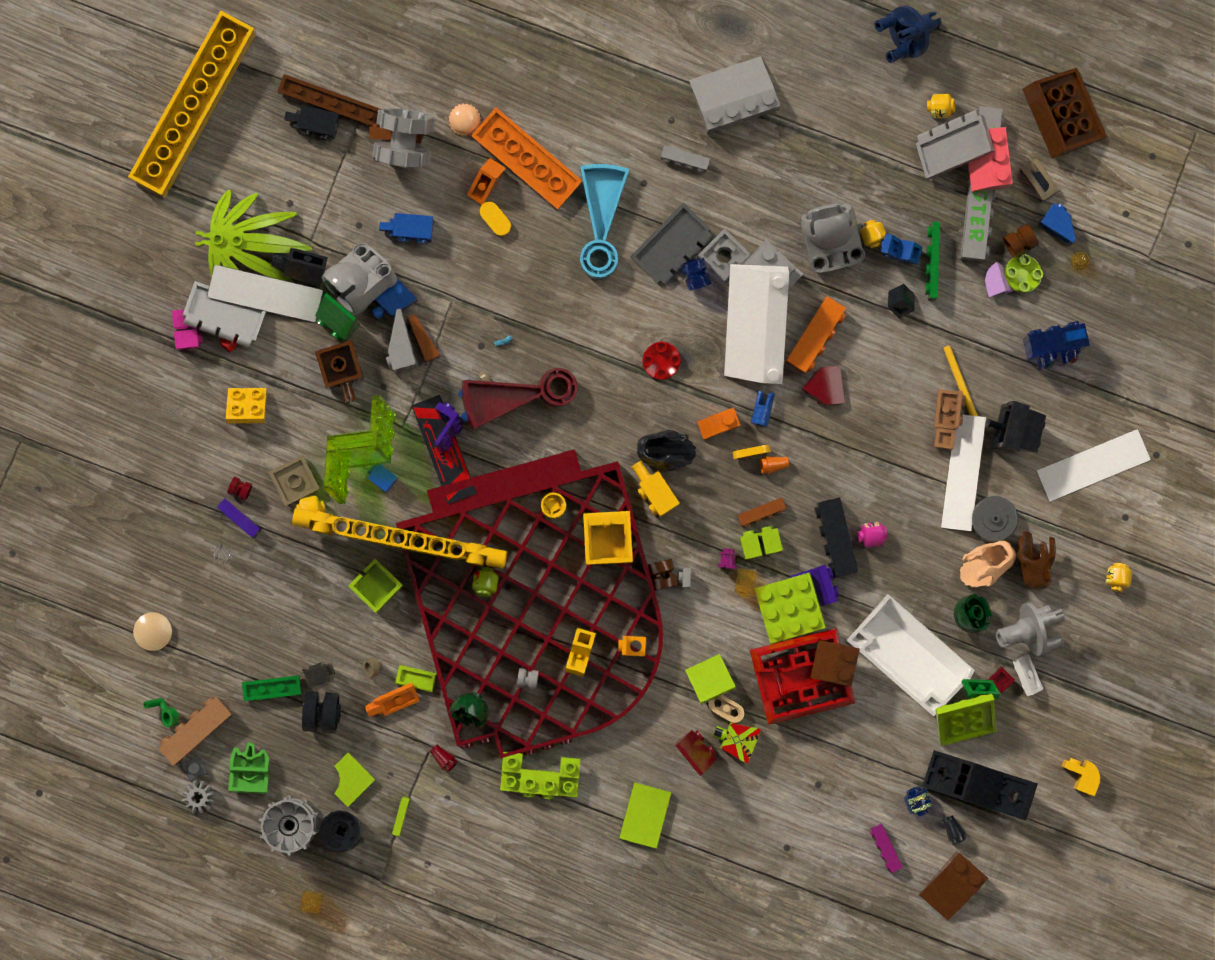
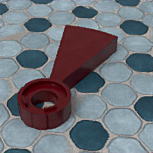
M553 368L547 371L540 378L538 385L475 380L462 381L463 405L472 430L538 397L548 406L563 407L575 398L578 390L575 376L570 371L562 368ZM553 379H560L565 383L566 392L564 395L556 396L551 392L550 383Z

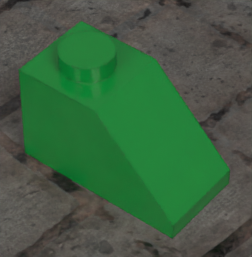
M963 679L961 681L968 700L977 698L980 695L992 694L995 703L1001 695L992 680Z

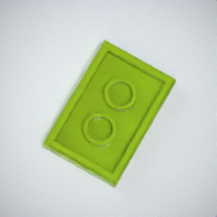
M634 782L619 839L657 849L671 792Z

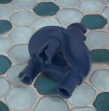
M903 5L895 8L886 17L874 22V27L878 32L889 28L892 40L897 47L886 52L885 56L888 62L894 63L901 58L906 59L908 57L917 58L927 51L929 33L937 30L942 24L941 18L931 19V17L936 15V12H929L921 16L914 8Z

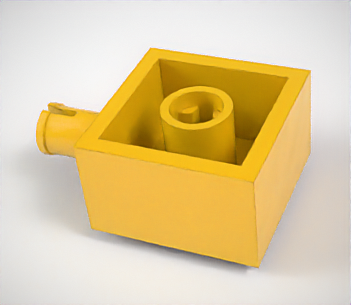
M642 461L637 462L631 467L640 479L638 493L643 500L647 499L651 505L648 508L654 517L658 515L661 518L679 506V501L659 471L650 475Z

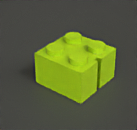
M374 559L363 570L367 575L364 577L362 574H359L348 587L375 613H378L404 585L377 559Z

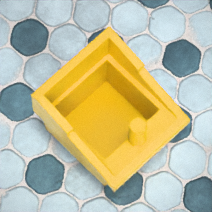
M630 511L584 513L586 565L633 563Z

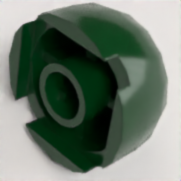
M971 594L961 598L955 605L954 619L961 630L968 633H978L986 630L991 624L989 617L992 616L990 605L984 597Z
M475 692L458 696L449 709V713L452 712V718L467 726L470 723L476 724L474 728H483L489 715L486 702L480 694Z

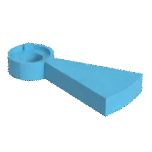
M608 164L582 165L580 170L595 240L586 244L582 249L580 264L586 275L592 279L600 280L611 276L618 265L617 251L606 239L629 174V169ZM602 251L607 254L608 263L604 267L597 268L591 264L590 256L594 252Z

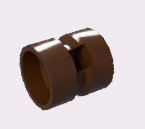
M1028 224L1018 228L1017 233L1011 232L1003 237L1004 244L1013 258L1024 254L1025 249L1031 250L1039 245L1035 233Z
M672 559L648 564L650 575L654 576L652 582L655 591L679 585L676 574L672 573L674 570ZM661 574H665L666 579H663Z

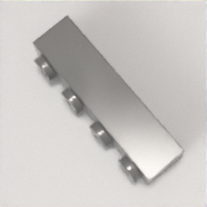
M665 145L661 155V159L664 162H674L675 165H684L688 169L695 168L698 172L702 173L707 171L710 158Z

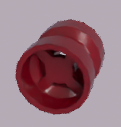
M234 476L227 494L237 495L239 499L246 501L253 484L242 482L240 478Z

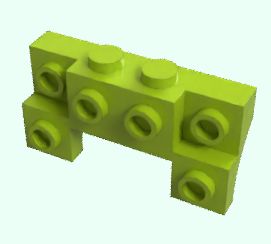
M523 753L503 758L500 790L523 793L524 797H535V794H542V798L554 799V796L577 797L581 759L561 757L560 772L522 769Z

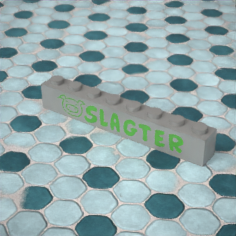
M982 106L978 108L980 115L985 117L988 129L1004 126L1005 115H1002L1003 109ZM970 176L960 259L983 262L985 257L988 258L989 256L987 238H991L992 227H989V220H992L994 215L991 203L995 201L996 190L971 192Z

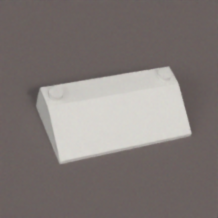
M730 264L724 376L759 383L782 384L789 286L788 267Z
M888 594L847 639L852 646L860 648V653L932 716L936 715V708L945 705L963 687L961 681L963 679H970L975 671Z

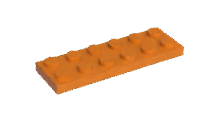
M497 107L494 108L471 135L475 141L556 210L561 208L583 182Z

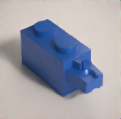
M395 213L394 219L390 218V222H380L379 231L389 232V236H393L397 239V242L407 243L408 240H416L418 244H427V241L432 242L434 218L433 216Z

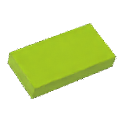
M399 665L395 684L405 686L413 683L416 689L433 692L437 673Z
M404 796L401 798L392 832L393 835H401L410 802L409 797Z

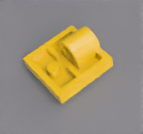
M228 388L226 424L265 423L267 389Z

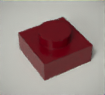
M1002 666L987 679L993 681L1001 694L1015 681Z

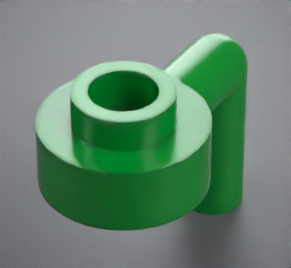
M163 698L143 702L145 709L160 707L161 721L165 727H173L178 724L179 713L175 708L168 707Z

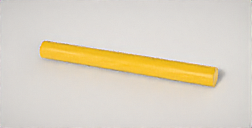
M946 346L943 349L960 391H963L962 395L965 396L967 411L970 416H978L951 346Z

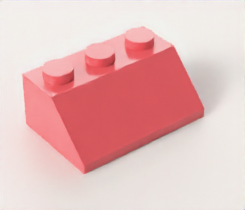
M1006 127L988 129L995 151L968 163L971 192L1010 188L1013 184Z

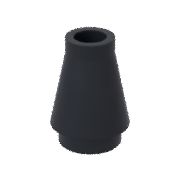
M953 815L943 819L949 842L951 841L952 845L967 839L965 836L966 832Z

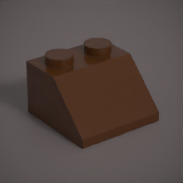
M818 640L810 678L852 687L860 648Z

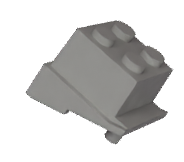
M767 239L743 263V265L788 267V290L803 275Z

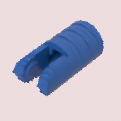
M758 391L751 424L761 427L768 426L775 393H769L766 405L764 406L762 405L764 391Z

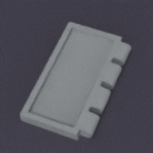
M977 109L965 114V118L960 116L949 121L948 124L944 123L933 128L932 132L928 130L919 134V142L916 143L926 179L934 178L995 151L985 117L980 115Z
M195 281L182 317L185 318L183 324L196 328L197 324L200 323L202 324L200 330L215 335L216 330H219L218 337L232 342L234 336L238 337L236 343L248 348L251 342L255 343L266 311L209 298L207 296L210 286Z

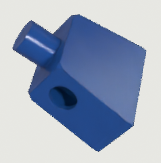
M397 278L394 286L386 289L375 299L378 305L371 313L378 320L386 312L394 318L397 309H401L403 312L416 303L418 299Z

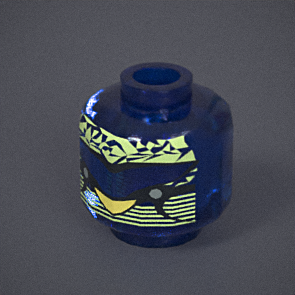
M920 786L907 790L904 801L909 813L917 814V816L927 814L928 809L932 806L928 791Z

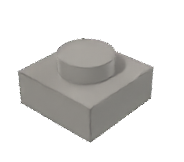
M683 568V571L679 572V583H682L684 588H690L691 568Z

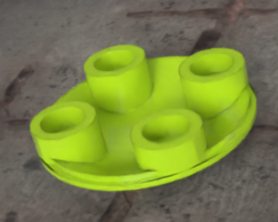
M1023 254L1017 258H1012L1005 268L1007 283L1013 290L1027 293L1038 287L1043 277V271L1034 258Z

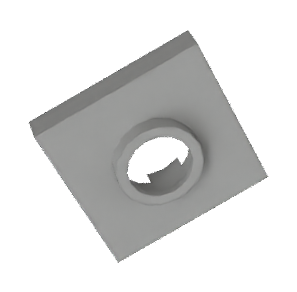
M725 228L698 254V257L724 283L730 278V264L743 265L751 256ZM728 250L731 253V260L728 263H721L717 258L719 251Z

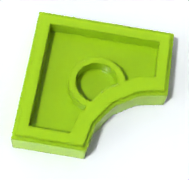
M348 752L335 765L339 772L340 782L334 794L349 807L376 779Z

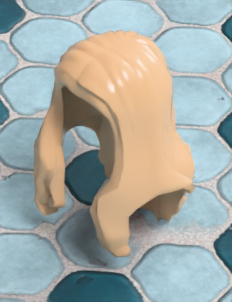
M998 541L976 547L973 551L963 556V562H968L963 563V567L960 569L961 581L971 588L992 586L1006 570L1013 566L1016 560L1015 550L1007 541Z

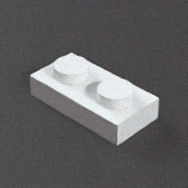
M1029 654L1013 660L1015 670L1026 695L1030 696L1043 690Z

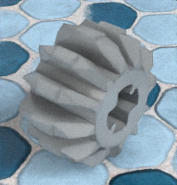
M193 781V787L190 784L186 786L190 792H182L183 795L187 796V798L182 799V802H189L185 807L186 809L193 806L192 813H196L197 808L200 814L204 813V808L207 810L211 808L208 803L215 802V800L209 798V796L215 795V792L208 793L212 786L208 785L204 788L205 781H201L200 786L197 781ZM197 792H199V795L202 794L203 798L200 799V802L194 799V796L197 795Z

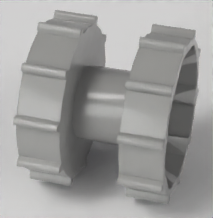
M403 108L378 109L377 124L380 125V128L392 130L391 141L381 140L378 143L374 142L372 157H375L376 161H381L388 165L420 168L426 165L429 166L431 151H428L427 147L416 145L417 134L427 135V133H433L435 118L431 114Z
M289 795L281 801L269 803V808L264 813L263 818H259V821H261L262 832L260 838H264L266 843L272 848L271 851L276 850L288 853V856L302 848L307 849L310 847V842L320 832V829H318L317 817L319 812H315L308 803V799L292 798V795ZM287 820H292L295 823V827L291 831L285 827Z

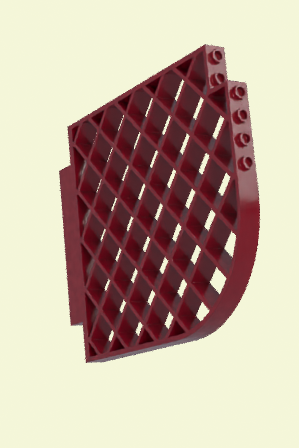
M573 449L427 490L433 513L397 522L396 526L398 529L405 530L415 527L413 532L418 533L421 531L427 535L437 536L422 528L421 525L461 514L448 539L453 540L464 519L467 518L490 531L483 545L488 546L495 534L520 548L505 574L493 567H489L494 569V573L503 577L489 603L464 590L477 565H471L458 587L434 573L443 557L437 556L431 569L428 570L412 561L409 550L403 549L456 745L462 746V749L473 746L472 742L480 740L481 744L492 741L491 737L494 736L500 758L522 752L525 756L535 753L536 748L542 747L543 750L554 748V743L561 742V745L571 743L572 738L601 730L626 715L644 696L657 672L663 648V625L660 608L619 462L616 461L581 471L576 451ZM616 471L619 483L606 477L604 474ZM599 476L585 502L558 488L559 486ZM602 480L622 490L624 501L618 512L623 511L625 506L627 511H630L631 534L635 537L637 544L632 554L633 560L639 551L645 575L631 568L632 563H627V565L615 563L624 568L610 594L584 580L592 565H587L580 578L555 564L569 538L585 546V541L572 535V532L585 509L592 513H602L588 505ZM474 485L476 494L450 504L447 503L446 495ZM553 488L551 493L557 492L582 507L567 532L542 518L544 515L542 510L537 515L512 500ZM507 501L493 528L467 514V512ZM511 505L536 519L522 545L496 531ZM539 522L565 535L551 561L526 547ZM404 534L399 535L401 543L405 539ZM454 548L455 551L459 552L460 554L462 553V550L460 548ZM523 551L549 565L535 591L509 577ZM413 566L428 573L420 588ZM552 567L578 581L564 607L538 593ZM627 571L648 583L650 593L639 611L614 597ZM432 576L457 590L443 616L425 607L421 595ZM507 580L532 594L518 620L492 606ZM581 584L608 598L594 623L568 610ZM461 593L486 606L472 633L447 619ZM536 596L561 610L548 636L522 623ZM651 597L657 621L643 613ZM611 600L637 614L625 636H630L640 617L658 626L659 635L656 659L646 653L643 656L654 662V666L642 690L610 672L621 652L618 650L606 670L588 660L587 664L604 673L590 699L564 685L570 673L566 672L561 682H558L539 671V676L558 686L544 712L518 698L523 688H518L515 695H512L489 682L503 655L529 669L528 671L531 672L532 670L538 671L535 669V666L549 642L570 654V649L551 639L565 613L590 626V632L597 630L618 643L621 639L597 626ZM490 609L516 623L502 649L476 635ZM426 612L440 619L433 634L430 630ZM444 622L470 636L456 662L436 652L434 640ZM519 626L545 640L531 666L505 652ZM473 639L499 652L485 679L459 665ZM630 645V648H631L632 651H634V652L640 651L639 649H637V648L633 647L632 645ZM438 658L453 665L445 681ZM457 668L483 682L477 691L478 694L481 695L485 686L488 685L512 699L498 725L487 719L486 724L495 728L494 732L461 741L459 732L464 724L459 723L457 727L455 719L451 717L452 712L449 713V709L454 700L449 698L446 688ZM607 675L640 693L618 715L593 702ZM561 688L587 702L574 728L547 714ZM515 701L541 715L528 741L501 727ZM590 705L614 717L597 727L581 732L576 731ZM544 718L571 732L567 736L535 745L530 744ZM498 731L522 743L525 747L503 754Z

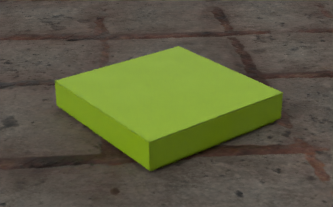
M720 654L685 670L701 705L736 689Z

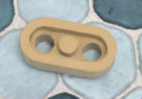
M724 695L708 702L711 711L732 723L740 722L744 717L742 706ZM715 700L721 701L720 707L714 705ZM733 709H736L738 711V715L736 717L731 716V711Z

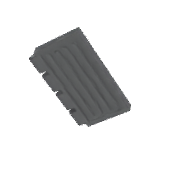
M682 203L630 258L657 284L661 282L666 286L675 277L670 271L673 270L678 274L688 264L683 257L686 256L689 260H692L701 251L697 243L699 242L704 247L713 238L709 233L711 229L685 203Z

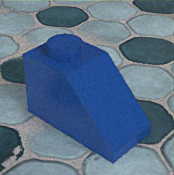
M1053 203L1039 223V226L1067 244L1072 245L1076 238L1070 213L1066 211L1067 208L1063 205Z

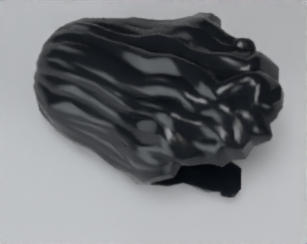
M666 430L641 437L637 443V454L645 464L674 471L679 466L685 467L692 463L696 457V447L688 439V434L684 435L673 430Z

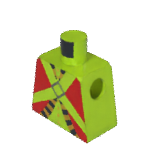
M729 723L727 729L716 726L713 737L723 740L721 749L748 764L761 729Z

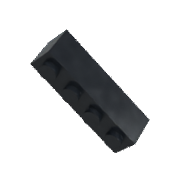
M841 498L816 503L817 507L814 508L817 519L820 518L822 525L819 526L821 538L825 537L826 544L823 545L825 555L829 556L831 561L828 564V568H831L835 578L859 572Z

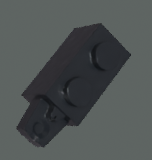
M302 105L301 110H297L296 113L286 111L284 119L285 121L292 122L293 127L297 128L300 134L306 136L316 134L319 135L318 138L329 141L330 138L335 139L340 115Z
M291 247L289 255L274 253L271 266L284 271V277L321 286L328 257Z

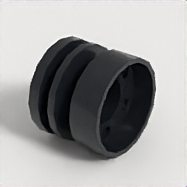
M338 810L331 812L323 819L320 825L321 840L328 848L334 851L346 852L352 850L362 838L361 822L356 816L347 811ZM340 826L342 828L347 829V831L344 832V837L342 835L337 834V832H339Z

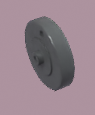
M990 496L979 501L974 507L972 527L975 533L983 540L988 542L1003 541L1015 532L1018 525V514L1014 505L1009 500L1000 496Z

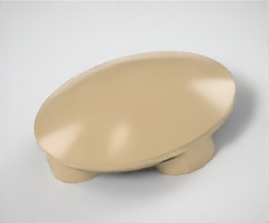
M155 612L146 613L134 625L133 634L135 641L145 650H160L171 639L172 625L162 614Z

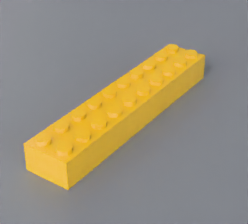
M223 11L219 12L128 176L131 181L166 198L257 33L253 27Z

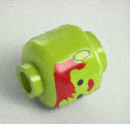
M482 567V570H477L474 573L472 588L476 591L475 594L490 597L491 594L496 592L499 576L493 572L494 569Z

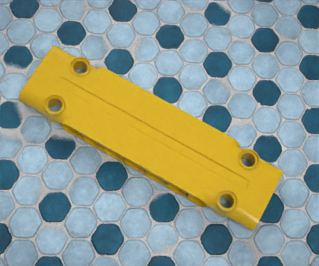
M295 508L292 518L293 526L313 530L317 533L327 535L337 533L346 538L448 559H464L469 564L483 567L485 560L486 566L504 570L506 565L507 551L489 548L481 544L465 543ZM343 523H346V530L341 532L340 526ZM366 527V533L360 536V528ZM385 531V537L379 540L378 533ZM404 534V541L398 544L397 537ZM423 538V546L417 548L415 545L416 541ZM438 542L443 543L441 551H435L434 549L435 544ZM457 546L462 547L460 555L453 554V550Z

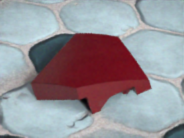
M840 365L821 367L814 371L813 376L804 385L802 390L810 394L819 405L823 404L826 406L845 403Z

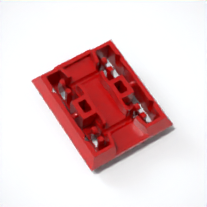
M837 628L750 650L768 725L855 704L852 687L810 678L817 648L799 652L798 646L816 643L818 640L824 641L829 639V642L841 644ZM794 648V654L766 661L761 659L763 655ZM772 660H777L778 665H774ZM832 687L833 692L830 693V690L826 688ZM842 692L843 697L812 705V699ZM782 699H786L787 704H784ZM807 701V707L777 714L774 712V708Z

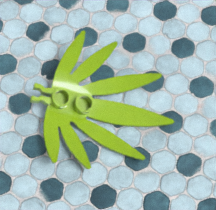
M227 190L214 209L210 232L204 234L201 231H196L195 234L196 236H202L204 239H210L195 242V246L202 247L206 245L209 247L208 262L211 278L214 266H221L220 263H222L223 267L239 270L230 260V257L233 256L239 262L260 274L293 283L290 278L283 276L284 273L271 266L270 263L254 255L242 252V250L262 253H289L292 247L307 252L312 251V247L289 238L270 234L244 233L245 231L261 229L281 223L298 214L296 212L268 213L252 217L233 226L232 224L251 207L257 199L258 193H254L240 201L225 217L232 191Z

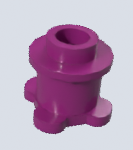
M723 548V552H719L721 559L717 567L737 569L735 563L738 554L735 553V549Z

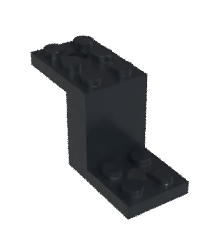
M934 750L922 787L1026 821L1038 783ZM944 770H946V774L942 778V773ZM1015 793H1017V794H1018V797H1017V799L1014 801V795H1015Z

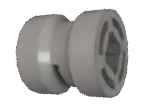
M519 668L517 687L523 688L526 686L536 690L539 671L532 670L529 672L526 669Z

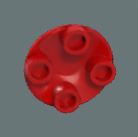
M660 341L653 343L646 349L642 362L648 375L658 380H665L677 373L681 358L678 350L672 344Z

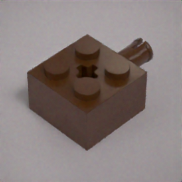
M346 341L315 351L326 389L341 388L345 404L351 403L348 395H350L352 402L356 401L352 384L364 379L353 341ZM338 361L344 363L342 369L340 370L337 367H335L338 365Z

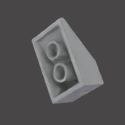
M401 309L396 310L388 349L389 357H386L388 367L395 374L418 368Z

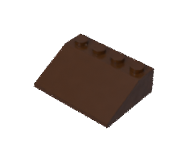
M1077 68L1034 81L1022 89L1052 159L1107 137Z

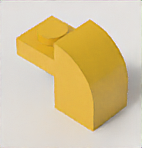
M577 628L565 672L584 677L596 633Z
M1070 758L1069 761L1064 760L1061 767L1079 774L1074 789L1095 796L1100 783V774L1097 767L1088 760H1084L1082 766H1080V761Z

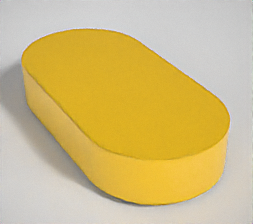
M485 202L480 207L482 219L496 235H507L511 230L510 221L495 203Z
M762 445L733 451V459L767 454L771 452L770 445Z

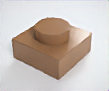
M936 428L934 447L953 450L956 430Z

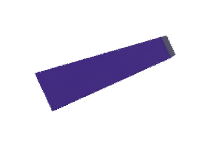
M224 498L217 506L220 511L252 538H255L262 530L227 499Z

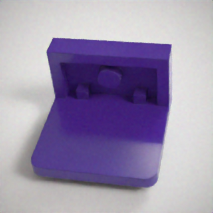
M439 402L435 409L439 417L447 422V425L435 441V446L438 452L443 454L444 451L447 452L450 449L454 436L459 435L463 422L459 414L454 411L455 408L448 403L442 404Z
M826 564L790 576L792 578L811 573L820 607L837 602V597H840L837 586H832L831 579L834 577L831 568H827Z

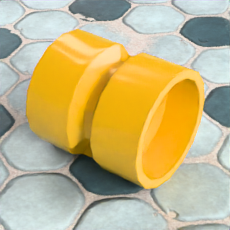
M558 493L547 494L541 501L542 512L550 519L560 518L566 511L565 499Z

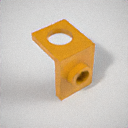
M623 636V640H619L618 651H622V655L645 656L646 637ZM637 640L641 643L640 651L633 652L631 650L630 644L632 641Z

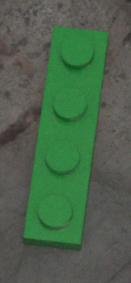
M932 222L930 227H927V238H930V246L927 245L926 257H929V264H926L925 274L929 276V282L925 284V295H928V300H936L938 298L940 222Z

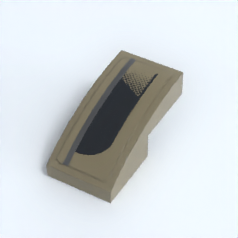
M1036 158L1020 168L1021 173L1030 182L1032 189L1043 202L1059 192L1052 178Z

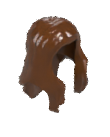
M1023 531L1018 541L1019 550L1017 554L1021 562L1023 582L1032 590L1046 589L1052 582L1050 569L1056 556L1055 538L1049 537V552L1046 543L1041 542L1040 552L1033 545L1032 533Z

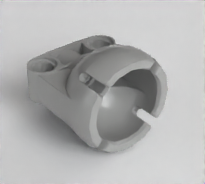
M829 204L808 211L807 214L802 215L801 229L807 250L808 263L813 271L817 273L833 271L857 264L864 259L865 252L862 247L855 211L851 205ZM859 249L857 255L851 256L852 250ZM816 259H822L820 265H814Z
M359 243L340 262L327 269L322 276V280L332 294H335L337 291L341 293L337 297V301L352 315H359L386 289L394 286L397 282V277L390 264L379 253L367 244Z

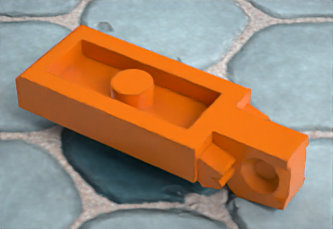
M409 683L375 698L372 703L365 706L369 717L376 714L387 716L419 702L420 698L413 683Z

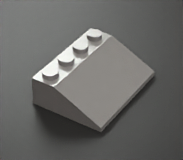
M761 56L689 80L707 134L778 111L780 108L774 86Z

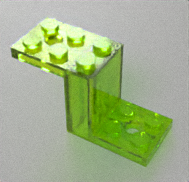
M380 395L372 396L370 431L327 436L324 490L338 504H345L346 496L349 493L347 480L350 477V472L348 468L391 463V456L394 453L392 438L395 436L393 421H395L396 415L395 411L392 410Z

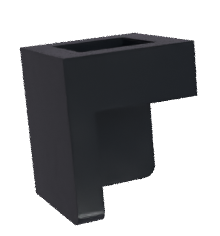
M905 284L888 292V308L898 318L915 311V294Z

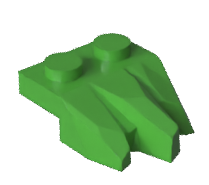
M248 742L243 753L240 752L239 748L234 747L229 766V793L268 794L269 757L265 749L255 754L254 744Z

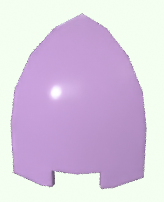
M998 262L993 264L987 271L985 278L989 297H996V295L1003 292L1004 294L1014 292L1007 283L1005 268Z

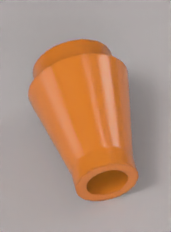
M764 456L759 461L762 474L766 473L769 475L789 468L787 457Z

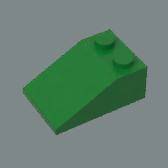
M327 293L324 295L315 314L318 318L317 323L324 329L329 327L333 331L331 335L339 342L341 339L346 342L361 324Z

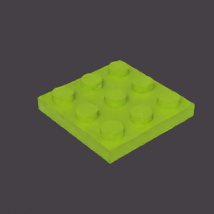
M810 572L754 588L770 644L826 628Z
M992 694L980 695L977 698L961 700L958 703L942 705L936 708L938 737L941 746L997 732L995 703Z

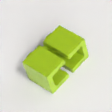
M773 526L761 528L762 532L754 533V530L743 532V536L739 537L744 560L762 556L758 537H761L765 555L783 551L778 528L773 529Z

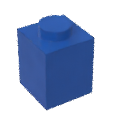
M380 463L378 465L374 464L368 471L369 476L367 477L386 493L399 479Z

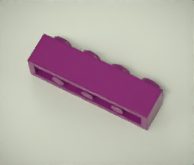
M882 823L870 828V835L872 838H875V845L882 852L880 856L882 860L886 861L887 864L885 866L887 870L893 873L903 868Z

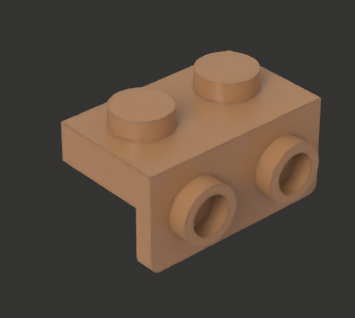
M938 389L934 428L957 430L959 426H962L963 415L960 414L961 407L965 405V396L962 395L963 391Z

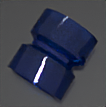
M703 257L680 265L683 275L687 276L685 282L688 291L712 284L709 273L705 272L707 266Z

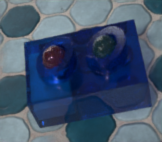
M1079 321L1067 323L1068 325H1065L1063 328L1060 325L1049 327L1044 332L1041 329L1030 331L1023 339L1027 361L1037 360L1039 371L1044 367L1047 369L1052 368L1057 355H1061L1063 366L1068 362L1076 363L1081 350L1090 346L1085 323L1079 324Z

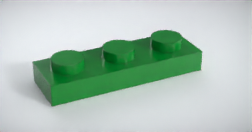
M300 675L242 682L244 701L302 694Z

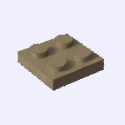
M303 455L268 472L286 507L320 490Z

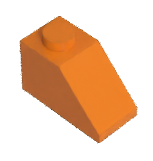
M489 158L480 168L467 196L483 205L498 184L506 168Z
M734 408L719 412L697 422L703 440L740 427Z

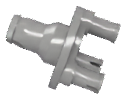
M1024 603L1020 607V619L1018 622L1003 629H998L996 640L1000 647L1024 643L1028 645L1029 649L1036 656L1048 653L1049 650L1064 647V640L1061 635L1047 639L1046 628L1050 624L1064 621L1065 616L1060 614L1063 613L1062 609L1051 612L1049 605L1036 609L1032 603Z

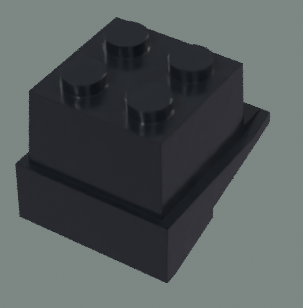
M1017 401L1002 404L998 422L991 419L986 421V426L996 429L991 449L1037 453L1046 424V415L1031 410L1029 405Z

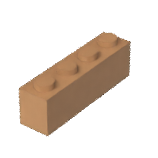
M210 697L203 704L205 707L200 712L198 709L189 716L190 721L186 724L182 722L174 729L176 733L170 737L168 735L160 742L159 751L173 766L183 760L233 715L232 711L219 697Z

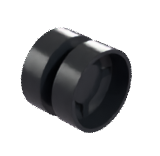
M305 691L302 710V731L316 732L318 722H321L323 733L336 734L341 717L339 693L326 692L322 703L320 702L319 692Z

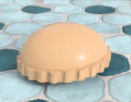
M462 103V105L459 104L452 109L448 121L454 133L467 137L468 135L471 136L479 127L481 117L475 107Z

